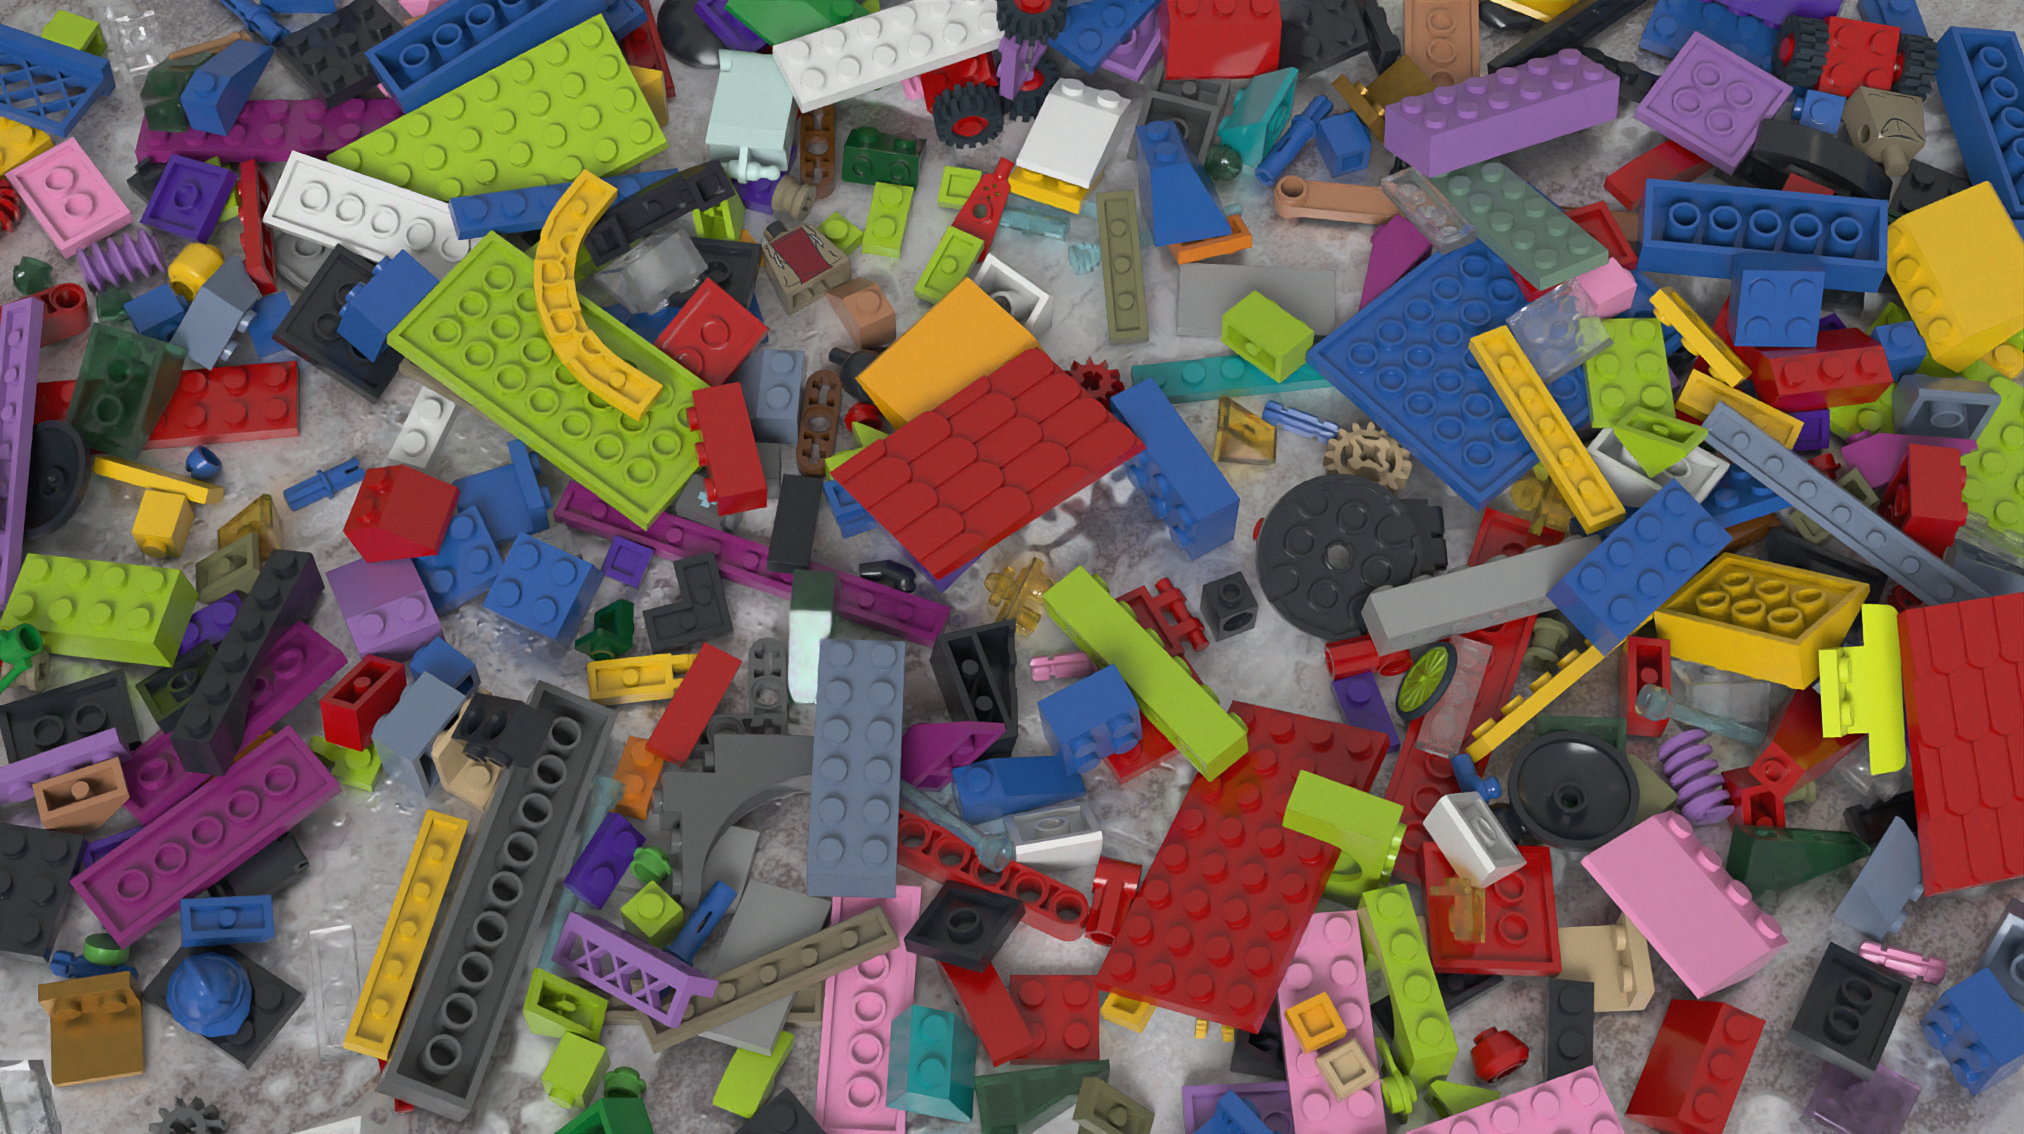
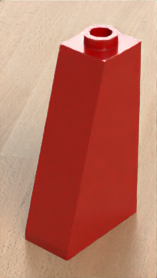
M1812 684L1804 690L1792 689L1780 703L1748 771L1781 801L1846 761L1867 734L1855 733L1846 734L1842 737L1823 738L1821 694L1812 687Z

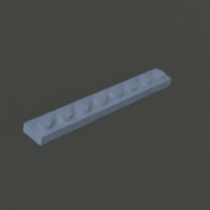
M1719 401L1701 425V427L1708 429V436L1704 441L1927 605L1934 606L1992 597L1725 401Z

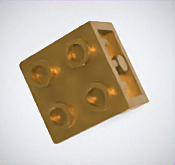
M1403 55L1366 88L1359 80L1352 85L1343 73L1331 83L1383 145L1386 106L1400 102L1405 97L1420 96L1433 92L1437 88L1408 55Z
M130 971L38 985V1002L50 1016L52 1083L55 1087L135 1076L145 1072L142 989Z

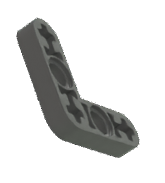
M766 637L752 644L748 654L749 713L713 715L706 727L709 744L703 745L702 735L689 759H703V751L711 749L714 734L726 727L736 730L738 734H745L744 728H750L752 735H764L765 728H773L774 735H789L787 656L785 647L780 641L775 638ZM764 653H772V675H764L762 660ZM773 688L780 693V698L774 704L765 705L756 699L758 693L763 689Z

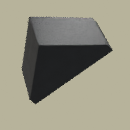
M1265 1017L1258 1034L1236 1028L1230 1071L1287 1081L1280 1024Z

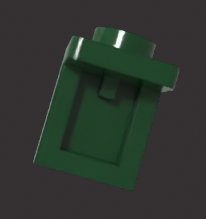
M620 598L594 613V631L575 640L574 649L589 655L595 661L611 660L632 649L634 603Z

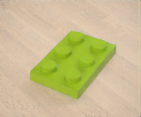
M1658 318L1580 320L1578 335L1591 428H1614L1635 406L1676 418L1661 321Z

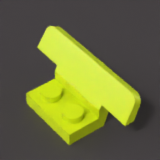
M1862 604L1864 646L1827 647L1818 650L1823 738L1842 737L1846 734L1869 733L1871 775L1899 771L1906 763L1901 657L1896 617L1898 612L1893 606L1883 604Z

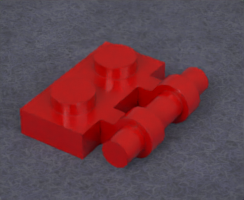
M1168 577L1160 579L1155 584V588L1160 595L1153 598L1145 585L1115 598L1117 603L1123 600L1131 607L1137 617L1136 622L1144 630L1151 628L1157 633L1164 644L1163 649L1172 658L1176 655L1179 657L1185 655V649L1181 645L1183 641L1190 642L1197 653L1205 650L1210 645L1203 633L1205 627L1198 617L1192 616L1185 605L1187 600L1180 588L1173 586ZM1171 612L1178 624L1170 627L1162 613Z

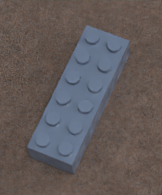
M820 639L806 868L807 896L896 899L906 641Z

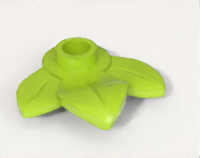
M1378 1036L1374 1040L1379 1054L1384 1061L1381 1071L1385 1075V1078L1380 1079L1382 1094L1390 1113L1394 1114L1396 1120L1401 1125L1407 1123L1408 1114L1412 1113V1103L1417 1101V1093L1409 1075L1402 1077L1387 1042Z

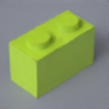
M1254 290L1223 314L1221 342L1278 383L1284 381L1306 363V352L1313 347L1314 331L1304 321L1296 319L1280 308L1275 301L1266 298Z

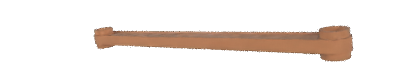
M1297 176L1282 178L1274 190L1273 204L1275 210L1285 218L1307 217L1377 225L1384 223L1387 225L1398 214L1420 229L1461 233L1467 229L1427 193L1422 191L1303 180ZM1558 205L1565 212L1580 208ZM1610 210L1632 250L1637 251L1639 213Z

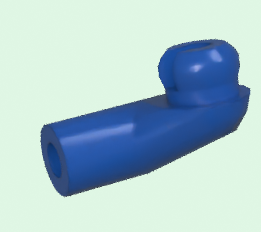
M1461 754L1450 760L1462 793L1477 791L1486 804L1489 803L1490 799H1497L1501 796L1502 791L1497 777L1490 775L1485 779H1481L1476 772L1470 754Z

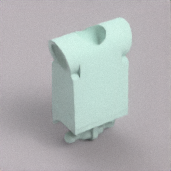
M718 49L721 72L705 144H709L711 161L718 159L729 178L738 179V183L747 184L748 180L757 181L760 178H768L771 181L777 180L780 176V171L788 170L798 104L773 54Z

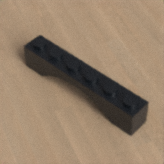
M273 549L169 737L186 772L217 776L226 775L242 745L250 698L267 655L279 637L290 626L299 620L310 617L325 588L312 553Z

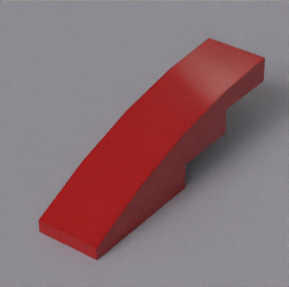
M1670 139L1635 158L1606 177L1603 187L1627 210L1632 211L1639 206L1646 178L1692 182L1714 167V165Z
M934 959L956 1005H960L974 1035H978L993 1067H997L1035 1050V1042L991 962L983 973H979Z

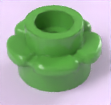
M649 846L645 849L638 847L633 854L634 859L630 863V870L640 882L647 885L653 880L658 885L661 880L668 878L672 867L669 863L670 858L664 850L657 846Z
M618 1067L614 1071L607 1072L603 1077V1082L605 1083L604 1098H640L641 1093H645L647 1089L646 1082L640 1079L639 1072L630 1067Z

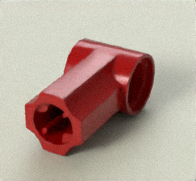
M1369 631L1364 636L1327 643L1324 647L1326 667L1333 681L1369 671L1372 673L1377 672L1381 677H1392L1406 672L1414 664L1409 649L1379 657Z
M1100 855L1092 887L1094 897L1085 926V938L1092 940L1098 945L1112 946L1127 916L1131 902L1133 903L1137 895L1143 868L1142 864Z

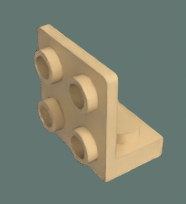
M482 689L480 691V693L492 695V693L486 689ZM470 698L461 708L459 718L450 730H444L436 738L431 755L444 790L483 813L500 767L488 760L485 765L471 760L462 753L464 746L451 738L472 700Z
M1623 911L1616 924L1558 928L1562 972L1557 977H1551L1552 979L1594 982V1012L1645 1010L1655 992L1647 939Z

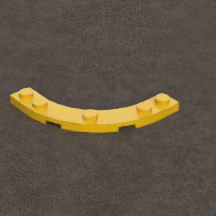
M584 169L554 206L542 228L534 260L533 291L536 310L541 327L550 346L570 373L588 390L640 422L662 394L663 385L616 356L603 344L592 329L589 330L582 317L581 307L576 294L574 273L581 246L593 226L617 198L618 190Z

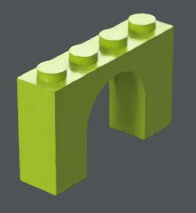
M1302 769L1287 804L1282 824L1283 827L1325 841L1342 849L1321 897L1355 910L1358 909L1363 892L1388 887L1407 828L1406 824L1399 822L1404 806Z
M1404 883L1363 892L1357 909L1365 972L1382 969L1390 994L1395 1026L1394 1039L1390 1051L1395 1058L1397 1069L1402 1077L1406 1075L1411 1077L1417 1093L1428 1090L1429 1085L1436 1080H1447L1459 1049L1414 908Z

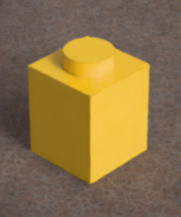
M145 490L131 531L141 552L153 558H165L166 556L181 558L195 516L186 495Z

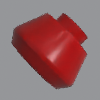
M1491 1027L1473 1039L1476 1046L1471 1049L1470 1055L1476 1080L1487 1085L1506 1078L1524 1066L1529 1060V1047L1508 1030L1498 1031L1496 1027Z

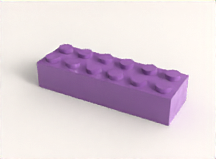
M1563 49L1558 54L1533 58L1528 63L1519 66L1500 68L1496 73L1482 77H1471L1463 83L1449 87H1438L1433 92L1420 96L1405 97L1400 102L1387 105L1385 108L1384 148L1426 177L1431 178L1617 119L1620 77L1607 70L1602 64L1596 63L1582 55L1576 49Z

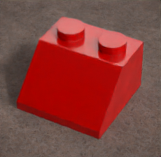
M403 464L367 469L343 532L366 563L438 555L461 492L456 486Z

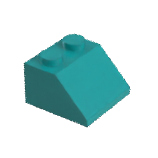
M1289 67L1254 76L1247 89L1241 88L1233 104V113L1231 116L1225 115L1217 131V136L1221 138L1219 154L1255 169L1275 146L1292 117L1299 69Z
M912 1004L891 1021L886 1093L887 1108L967 1123L972 1121L977 1036L955 1013Z

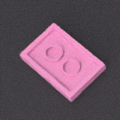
M74 137L5 174L8 183L18 193L19 198L65 260L76 254V248L80 247L84 250L91 246L92 243L100 241L134 221L129 209Z

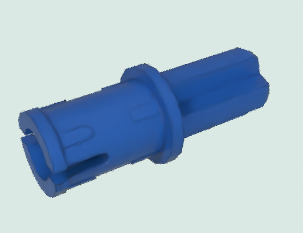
M354 456L350 460L324 472L319 469L316 471V476L285 489L283 496L287 506L291 511H298L326 497L331 500L334 498V493L363 481L365 473L363 468L358 467L360 465L358 459Z

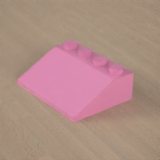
M1673 810L1653 815L1588 854L1580 861L1698 999L1755 976L1789 943L1782 934L1779 923L1772 916L1760 910L1753 902L1749 889L1729 875L1722 867V860L1719 855L1711 848L1704 846L1693 834V828L1688 820Z

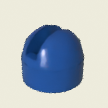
M198 445L186 458L185 469L191 472L193 479L204 481L215 476L222 469V463L210 449L203 445Z

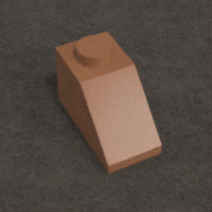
M858 277L825 292L827 300L859 350L868 349L869 347L876 348L896 339L895 311L877 283Z
M119 757L32 784L40 819L47 830L78 835L99 829L130 798Z

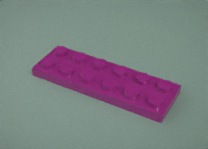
M301 620L290 626L279 637L263 663L250 698L242 745L237 754L259 736L267 732L273 724L290 710L297 707L308 695L325 681L331 679L337 671L348 663L347 658L339 648ZM160 729L131 753L132 760L121 763L130 798L121 807L144 827L177 805L212 776L209 774L186 772L169 738L173 731L165 735Z
M289 724L231 765L225 776H216L69 882L119 947L124 950L178 911L180 899L196 898L339 794L342 788L339 782Z

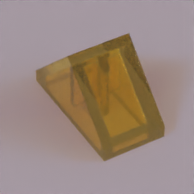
M1228 396L1219 397L1214 432L1213 461L1263 466L1276 464L1277 429Z
M263 493L217 530L218 551L250 532L259 535L262 562H267L273 549L284 550L283 524L271 495Z

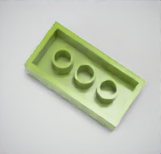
M27 553L1 618L0 628L9 631L23 623L33 625L43 638L42 650L50 654L173 667L199 594L181 569Z

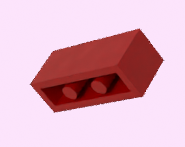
M740 382L691 391L692 407L685 408L690 432L697 431L700 442L694 443L698 466H706L709 477L703 479L707 502H715L718 517L767 507V485Z

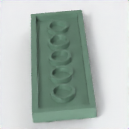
M1496 157L1431 178L1426 177L1415 168L1413 169V182L1539 291L1609 263L1608 249Z

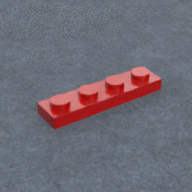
M255 159L240 163L241 180L236 181L237 190L242 199V206L238 207V214L244 226V232L240 233V242L246 259L242 260L252 282L255 283L261 295L265 296L278 292L273 228L266 226L262 222L271 201L270 184Z

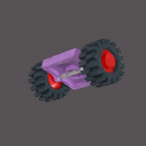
M997 0L996 21H998L1000 32L1005 30V34L1001 39L998 49L1002 53V60L996 63L998 85L993 88L995 93L997 92L999 95L1003 116L1010 112L1009 119L1016 121L1017 116H1022V122H1029V116H1033L1034 120H1036L1049 91L1060 78L1059 70H1055L1056 64L1053 61L1047 63V56L1044 53L1047 50L1049 37L1053 41L1059 37V32L1062 33L1065 28L1067 0Z

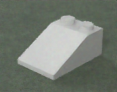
M1060 77L1049 91L1020 151L1016 165L1089 189L1123 140L1131 100L1120 97L1118 93L1111 90H1098L1085 86L1080 80Z
M1603 428L1586 449L1621 504L1641 508L1673 478L1701 505L1730 466L1729 463L1697 446L1685 458L1650 478L1616 437L1614 428Z

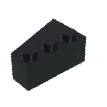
M1016 618L937 635L929 661L952 722L975 721L1005 724L1006 732L971 764L992 758H1010L1018 738V698L1015 679L1017 655L1015 653L1014 635L1016 631Z

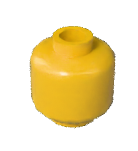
M190 243L185 246L168 268L170 286L177 295L182 294L186 300L193 301L201 286L225 262L223 253L212 244Z

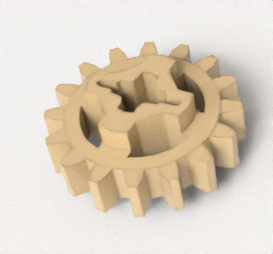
M1369 422L1367 430H1361L1357 423H1353L1351 433L1341 428L1338 430L1337 439H1329L1322 464L1326 467L1324 475L1351 474L1361 476L1379 483L1397 496L1398 488L1405 489L1408 476L1410 475L1412 462L1408 461L1410 452L1405 448H1400L1401 444L1394 438L1391 439L1385 430L1375 431L1374 422ZM1343 455L1346 457L1345 467H1343L1341 463V457ZM1390 460L1393 465L1392 473L1389 472L1390 465L1388 464V462Z

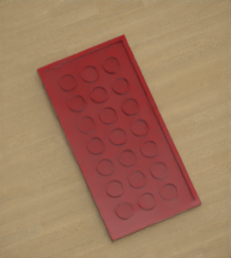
M1233 700L1227 714L1229 715L1231 712H1234L1247 726L1248 733L1246 734L1249 751L1211 782L1199 771L1197 772L1094 982L1099 991L1114 993L1128 999L1149 1003L1164 1009L1258 1034L1342 852V849L1330 843L1282 826L1286 807L1300 770L1302 769L1369 793L1391 742L1387 733Z

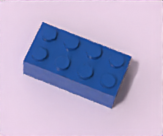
M1150 377L1111 397L1109 412L1127 426L1147 448L1123 463L1126 466L1127 476L1136 489L1141 488L1145 493L1153 515L1157 519L1162 518L1167 524L1175 546L1179 550L1184 549L1193 561L1234 540L1240 498L1154 379Z
M1673 478L1570 570L1546 596L1605 657L1717 555L1733 538Z

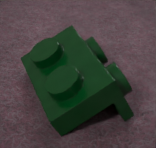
M873 127L852 128L844 144L841 178L845 182L875 186L876 182L914 187V191H916L919 168L926 154L927 139L917 138L916 135L908 132H899L893 135L880 133L878 129Z

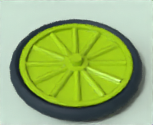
M1439 642L1427 648L1413 662V666L1407 670L1398 688L1395 701L1397 714L1402 719L1410 721L1425 715L1446 692L1455 674L1458 660L1456 648L1451 643Z

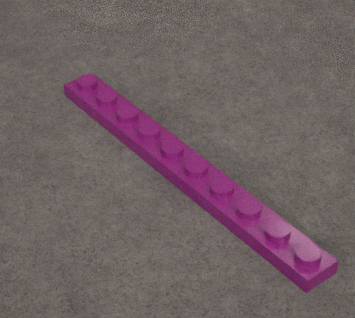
M569 481L553 513L554 520L557 523L613 541L615 535L650 548L654 550L655 556L670 561L714 551L721 578L932 649L937 635L944 634L951 617V607L810 561L808 576L766 571L770 547L663 512L649 529L645 531L582 484Z

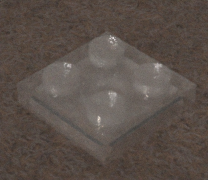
M1576 277L1567 280L1505 319L1521 349L1545 386L1615 344Z

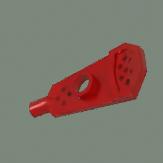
M1003 157L1000 158L994 173L983 174L951 224L952 227L984 241L985 248L976 264L983 263L990 251L1011 190L1007 179L1015 163ZM978 205H985L987 207L986 216L981 219L976 218L974 215L975 208Z

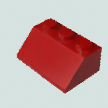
M1162 0L1158 9L1165 80L1253 79L1254 76L1278 70L1282 27L1279 0Z
M1857 327L1820 331L1817 335L1816 347L1743 346L1749 369L1753 372L1751 377L1758 400L1783 413L1873 403L1894 382L1883 346Z
M1672 999L1624 1116L1662 1134H1722L1766 1021L1725 1002Z

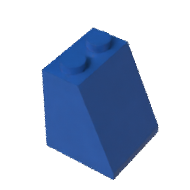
M1173 120L1166 122L1153 121L1147 125L1135 126L1140 205L1155 247L1231 235V226L1215 185Z

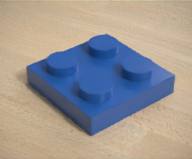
M475 504L451 518L438 555L414 557L411 560L435 612L442 617L490 589L505 558L482 510Z

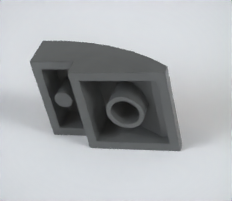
M1158 62L1150 89H1147L1136 126L1147 125L1153 121L1166 122L1173 120L1197 159L1205 168L1229 99L1231 80H1165L1164 64ZM1135 131L1127 153V159L1137 161Z

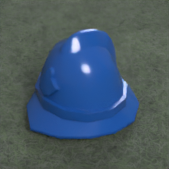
M208 952L184 958L169 978L166 1002L175 1021L190 1032L207 1037L237 1034L250 1011L252 988L247 972L232 957Z

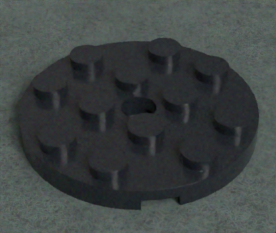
M1328 474L1315 477L1287 491L1276 501L1266 515L1258 534L1255 551L1258 580L1267 601L1274 611L1289 625L1313 637L1327 640H1346L1366 635L1368 629L1361 611L1369 594L1373 590L1385 585H1392L1393 588L1407 585L1413 579L1421 576L1422 544L1420 535L1417 534L1414 523L1408 514V509L1397 496L1384 486L1370 479L1351 474ZM1335 545L1343 546L1349 552V562L1343 569H1335L1329 563L1328 551Z

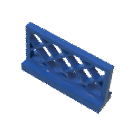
M0 24V67L13 64L24 68L5 74L0 72V86L3 94L0 95V116L66 138L100 94L109 97L116 88L108 59ZM45 75L57 80L35 86L32 78ZM28 79L30 87L7 92L5 85ZM77 86L87 89L85 93L68 97L66 89ZM58 91L62 92L63 99L41 104L39 96ZM34 98L37 104L25 109H18L12 106V103ZM66 109L69 112L61 123L48 119L45 116L46 114Z

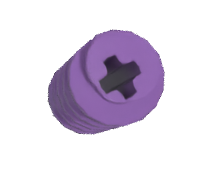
M142 227L138 228L137 241H134L127 232L122 233V246H118L111 237L107 238L106 251H103L94 242L91 245V256H87L80 247L76 248V256L90 292L92 284L100 293L106 292V280L108 279L116 288H120L122 286L123 274L131 283H135L137 281L138 269L147 278L152 277V265L154 264L162 273L167 272V265L154 230L153 236H149Z
M1693 729L1680 733L1663 743L1657 752L1659 761L1664 764L1663 773L1669 779L1668 786L1679 795L1675 803L1676 807L1681 809L1679 814L1688 820L1691 826H1705L1718 823L1729 817L1735 810L1734 806L1720 805L1730 798L1728 790L1715 791L1725 780L1719 774L1709 775L1719 767V764L1715 759L1704 760L1713 752L1711 744L1698 745L1708 736L1705 729Z

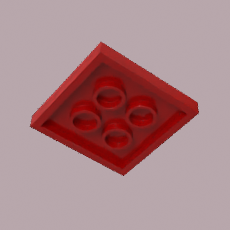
M1423 841L1418 847L1423 914L1426 924L1428 955L1434 973L1557 977L1562 972L1550 847L1515 845L1527 863L1518 870L1471 895L1436 842Z

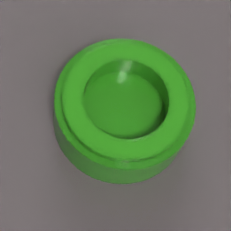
M109 933L92 934L85 938L83 956L88 961L98 965H121L128 961L131 945L122 950Z

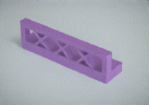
M570 911L551 961L672 1028H679L691 995L713 998L719 982L602 917ZM577 935L582 937L586 955L574 960L569 956ZM611 953L615 971L604 977L599 958ZM640 969L645 988L633 993L629 974ZM671 986L676 989V992L667 1012L662 1009L659 991Z

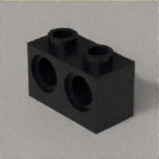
M475 692L451 738L464 746L462 753L466 757L485 765L488 760L492 764L506 770L511 765L529 769L554 722L523 701Z

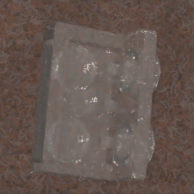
M111 6L103 7L106 22L100 23L106 44H112L114 49L107 51L113 73L121 72L126 87L171 76L154 10L116 18Z
M1869 738L1838 761L1829 773L1866 809L1880 798L1884 802L1889 801L1903 786L1901 781L1908 776L1913 779L1911 758L1906 744V763L1901 770L1871 775Z

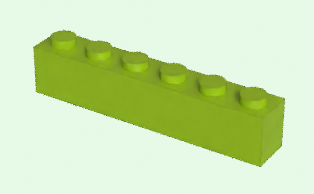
M1079 565L1042 594L1046 615L1100 670L1114 663L1139 705V710L1209 782L1213 781L1249 751L1246 734L1248 733L1247 726L1237 714L1231 712L1228 715L1219 706L1220 701L1215 692L1206 684L1200 686L1191 677L1192 672L1179 656L1176 655L1172 658L1163 649L1164 644L1154 630L1151 628L1144 630L1136 622L1137 617L1126 602L1121 600L1117 603L1109 594V587L1098 574L1094 573L1091 576Z

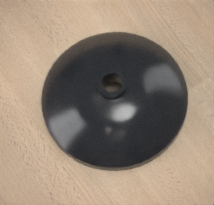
M664 0L657 16V29L664 49L674 59L687 66L706 70L720 69L718 49H730L694 11L696 2L699 0Z
M47 420L33 425L23 539H40L60 529L77 512L88 491L92 472L89 445L84 435L76 427L66 422Z
M1557 731L1534 739L1517 755L1508 777V798L1512 811L1519 823L1539 841L1564 851L1589 852L1597 850L1630 828L1639 807V784L1628 760L1608 742L1584 732ZM1568 800L1572 802L1575 807L1567 808L1562 804L1561 801Z

